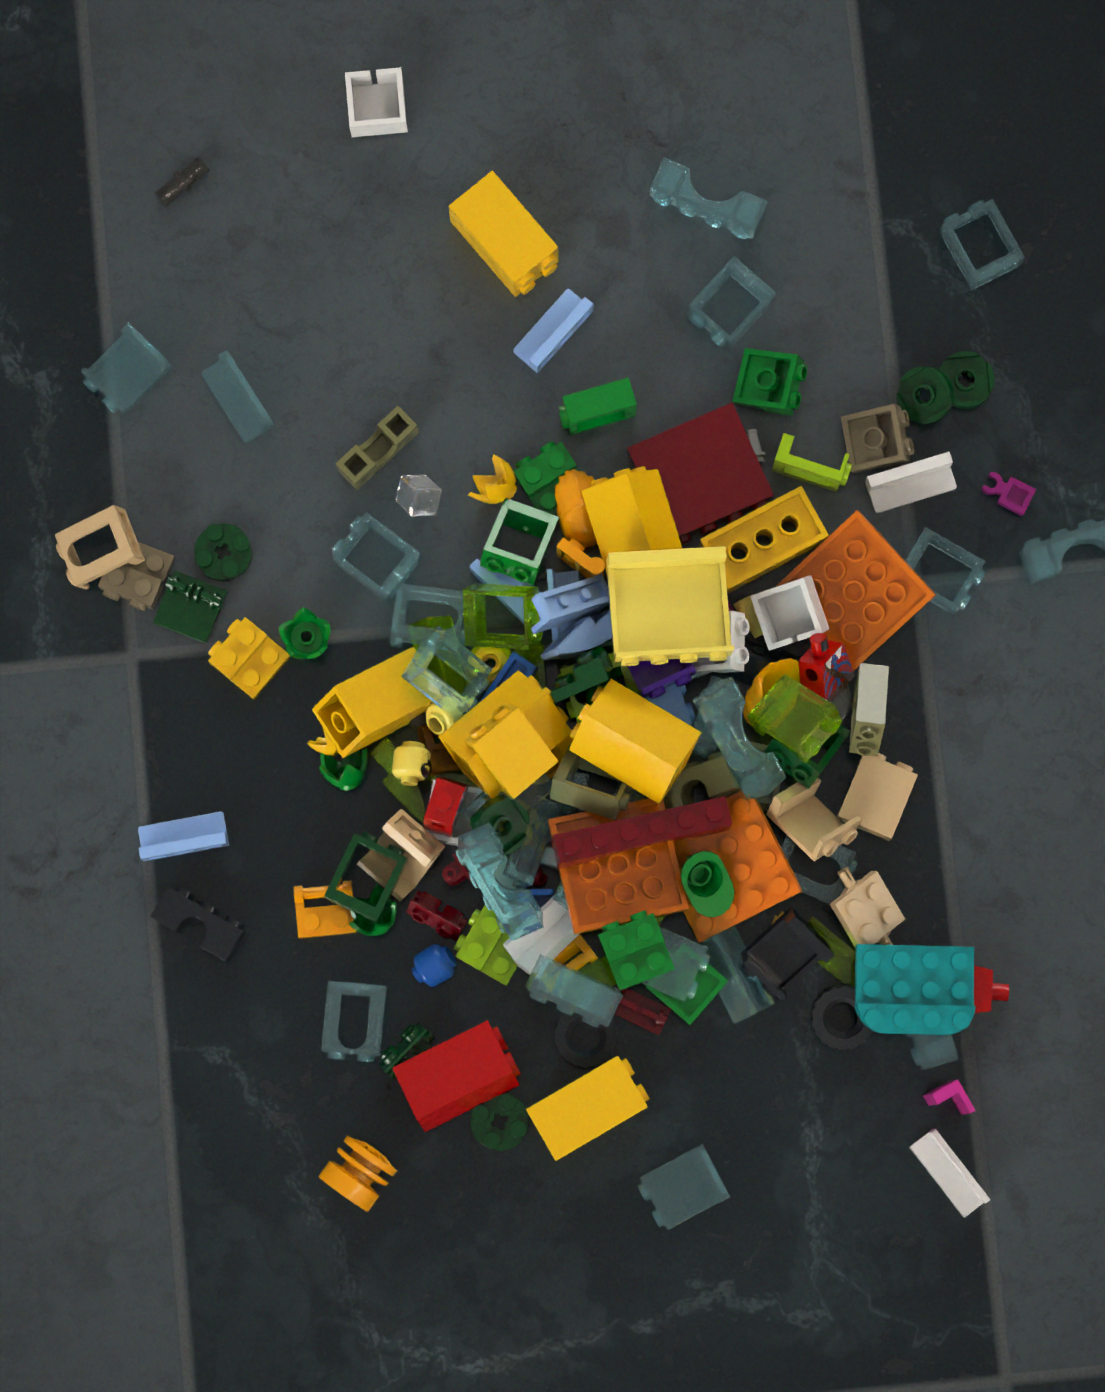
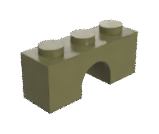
M396 406L377 424L376 431L367 441L360 446L356 444L335 463L340 474L357 491L419 434L418 425L399 406Z
M717 752L708 756L709 761L701 764L699 761L686 764L663 798L665 809L695 803L693 791L700 782L705 785L709 798L726 797L745 789L746 786L737 757L725 755L724 752Z

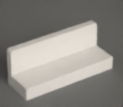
M950 452L867 476L865 484L875 513H881L955 490L957 485L951 470L953 461Z
M563 887L503 944L517 966L533 978L579 935L573 933Z
M931 1129L909 1146L964 1218L983 1203L986 1204L990 1201V1198L936 1129Z

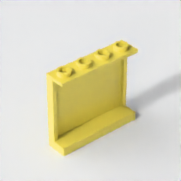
M726 546L608 553L606 562L614 663L621 662L622 666L639 665V661H651L653 665L667 664L669 659H680L681 663L697 662L698 658L709 657L710 661L727 660V656L732 655L734 646L731 645L726 584Z

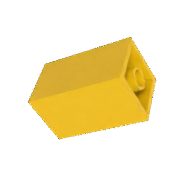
M493 170L448 206L451 223L515 297L520 293L523 295L527 294L535 287V281L542 275L547 277L557 269V263L559 262L558 246Z
M645 466L630 470V468L613 473L614 477L610 479L604 477L590 482L592 487L581 491L600 554L605 563L606 573L608 553L683 549L658 469L646 470Z
M413 646L334 686L312 711L342 758L408 725L411 720L425 712L429 705L442 698L444 693L438 681L433 678L426 667L424 659Z
M519 670L439 736V739L462 773L491 799L502 792L498 786L500 783L475 750L466 744L465 740L470 736L469 732L475 726L481 723L485 724L492 718L491 714L495 709L504 704H512L518 707L550 750L572 732L566 723L569 720L568 716L559 706H555L551 691L547 687L542 689L539 682L532 675L526 677Z
M610 679L604 688L601 686L597 688L591 699L593 704H586L580 712L578 719L582 722H578L570 734V737L574 740L569 750L660 804L685 768L702 732L615 680Z
M616 1056L526 1109L555 1161L648 1107L645 1102L650 1098L642 1084L638 1086L634 1084L630 1076L634 1075L635 1072L626 1058L621 1061L619 1056Z

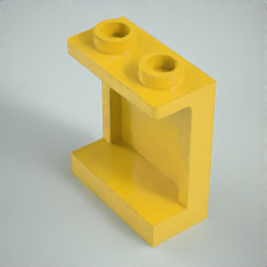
M504 704L493 711L491 714L492 718L485 724L481 723L475 726L469 732L470 736L465 742L475 750L500 783L498 786L503 793L515 799L559 761L520 709L512 704Z

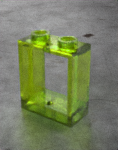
M474 583L464 588L465 646L530 650L538 645L542 639L543 631L533 634L531 630L539 622V614L531 600L538 594V587ZM485 595L523 597L524 635L487 633Z

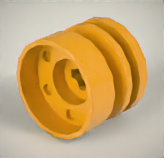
M347 1135L343 1142L353 1149L351 1154L339 1147L337 1153L345 1160L344 1164L340 1165L329 1161L318 1177L355 1205L369 1212L379 1198V1194L371 1187L372 1183L376 1182L387 1186L389 1182L380 1176L379 1173L383 1170L389 1175L394 1176L397 1169L377 1149L365 1141Z

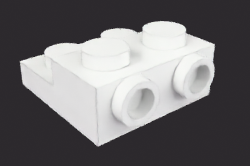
M729 611L731 645L734 646L732 655L727 656V660L710 661L709 657L698 658L697 662L691 663L694 665L696 673L744 671V664L749 660V652L745 647V635L748 634L750 628L749 622L745 618V613Z

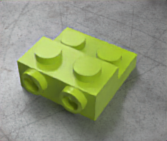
M486 906L481 911L476 908L468 922L472 926L467 936L461 934L454 946V950L458 951L455 957L507 986L518 966L503 944L520 926Z

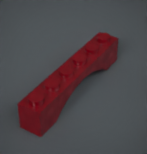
M724 796L555 834L551 842L557 867L561 869L643 846L725 832L733 824L726 797Z

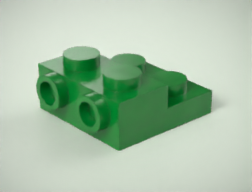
M745 348L732 402L737 406L759 408L768 413L792 416L793 410L798 409L801 403V393L798 392L800 381L804 382L807 377L808 370L807 365H804L805 361L797 354Z
M552 441L539 450L541 454L531 460L528 456L516 463L517 469L513 472L516 481L532 506L557 516L555 485L559 483V476L565 475L566 470H579L563 443L555 444Z
M646 910L629 916L631 922L620 926L619 922L615 921L603 926V933L598 934L619 991L675 970L654 913L647 915Z
M683 943L679 948L674 944L668 952L675 970L647 980L649 984L645 988L688 1025H691L728 980L688 945Z

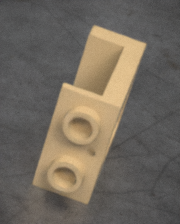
M115 505L55 534L58 542L56 549L60 557L65 560L68 568L66 575L71 584L79 588L89 589L88 582L127 563L137 565L145 561L126 510ZM109 524L119 549L87 565L81 566L73 543Z

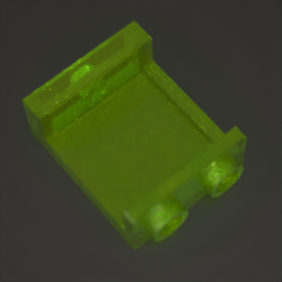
M786 674L780 678L747 715L755 732L762 736L768 733L794 750L804 763L819 752L821 745L830 735L837 732L842 723V718L835 705Z

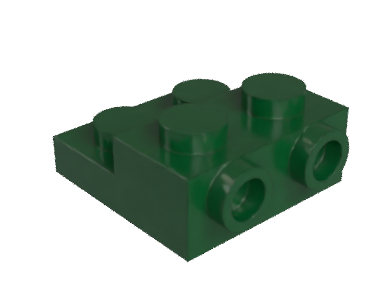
M591 650L578 656L577 663L574 664L572 669L575 676L573 677L572 673H568L555 679L556 682H554L550 692L554 702L557 703L609 680L613 664L607 651L594 654V651Z

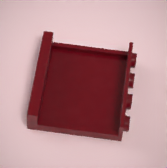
M732 402L627 447L629 458L635 468L645 466L646 470L658 469L681 545L691 541V536L699 532L702 535L709 534L718 529L717 524L728 521L730 524L743 517V513L752 509L756 510L773 501L774 494Z

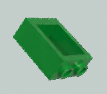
M629 377L562 396V406H558L559 417L563 429H569L570 436L636 417L637 403Z
M505 498L483 549L480 566L492 572L510 576L517 581L534 585L555 535L559 517ZM503 525L542 538L534 560L494 547Z

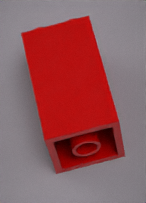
M488 1020L392 1068L416 1120L425 1132L519 1086L520 1084L516 1077L521 1075L511 1053L504 1054L503 1052L508 1047L498 1027L491 1028Z

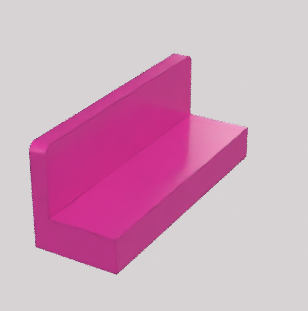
M958 1079L947 1081L923 1095L928 1106L938 1105L951 1097L961 1115L971 1114L976 1111Z

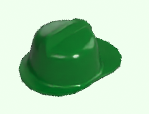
M701 851L687 856V860L681 868V881L692 906L698 913L706 917H716L724 914L734 900V887L722 860L711 851Z

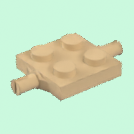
M848 867L838 871L837 874L845 888L841 895L830 903V906L854 947L856 948V944L874 945L875 943H879V945H893L888 935L905 918L877 871H870L862 879L855 880Z

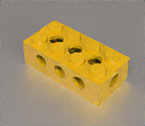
M800 486L701 538L699 547L726 546L725 571L727 594L818 547L829 537V534L804 489ZM784 522H791L795 525L796 530L794 532H786L781 525ZM760 535H765L771 540V544L762 546L757 542L756 538ZM733 549H741L745 552L746 557L735 559L731 555V551Z

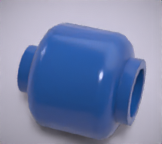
M432 944L414 956L415 967L412 968V973L419 983L424 982L430 987H435L454 975V967L457 966V962L447 946L442 947L439 944Z

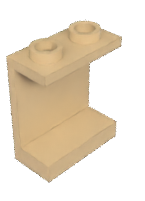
M878 753V756H861L859 766L837 818L841 822L846 823L859 816L862 820L858 829L890 841L918 774L913 773V768L907 764L897 762L894 765L886 762L887 757Z
M819 778L815 780L809 789L800 782H797L775 795L766 813L813 861L824 855L826 857L830 856L843 843L845 845L851 843L858 835L856 830L862 820L859 816H856L843 824L814 795L821 782Z
M402 809L386 822L382 828L384 832L377 844L386 848L391 844L404 850L403 856L408 858L407 865L392 894L400 902L416 888L445 848L441 842ZM370 850L359 860L357 865L385 888L397 862Z

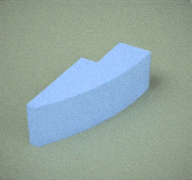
M610 609L595 614L592 618L589 615L572 622L540 655L543 660L572 656L601 645L611 639Z

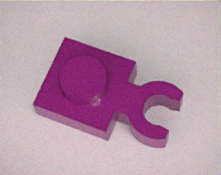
M990 472L988 478L995 481L996 487L989 488L983 485L981 491L986 495H999L1000 498L997 504L1023 516L1036 489L1013 477H1010L1008 482L1005 483L998 473Z

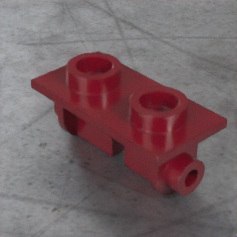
M455 853L452 854L455 861L446 866L442 871V877L445 882L450 886H456L468 878L470 883H472L473 880L470 875L474 871L464 856L458 859Z
M417 891L414 898L411 899L406 913L411 915L412 919L416 922L427 924L434 928L440 936L457 941L461 930L468 921L464 917L465 914L448 904L443 912H440L438 908L442 903L441 900L426 891L423 893Z
M617 986L606 1011L660 1035L671 1009L628 988L619 991Z

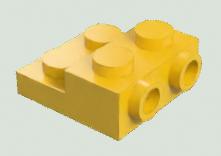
M244 617L242 621L236 619L229 626L227 633L230 635L223 643L217 641L208 652L211 656L208 662L255 700L291 656L269 638L266 633Z

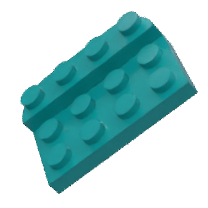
M856 944L855 1010L866 1027L874 1032L883 1034L951 1035L962 1031L970 1025L976 1007L974 1006V947Z

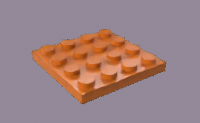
M856 510L775 586L777 587L809 575L812 576L830 629L823 633L826 634L828 640L845 645L853 671L936 596L934 591L859 510Z
M747 787L726 798L733 824L728 831L703 837L673 840L680 872L684 862L687 860V856L701 851H711L722 860L733 883L734 900L724 914L716 917H706L698 913L686 894L689 909L683 912L699 943L802 892L800 884L751 787Z
M648 798L629 802L626 811L621 810L616 820L585 811L549 819L548 825L551 838H553L555 834L666 809L663 800L658 804ZM673 841L643 846L584 864L559 869L574 934L602 929L603 926L618 921L620 925L631 922L629 916L646 910L647 915L654 913L655 917L689 909Z

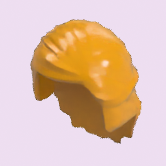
M566 470L565 475L559 476V483L555 485L558 522L566 540L574 539L584 548L596 545L597 541L581 491L592 487L590 482L594 481L593 476L586 475L584 471Z
M787 658L774 663L770 662L754 678L752 686L746 692L742 709L745 720L752 727L764 733L773 732L780 728L795 710L798 699L797 692L800 689L797 660Z

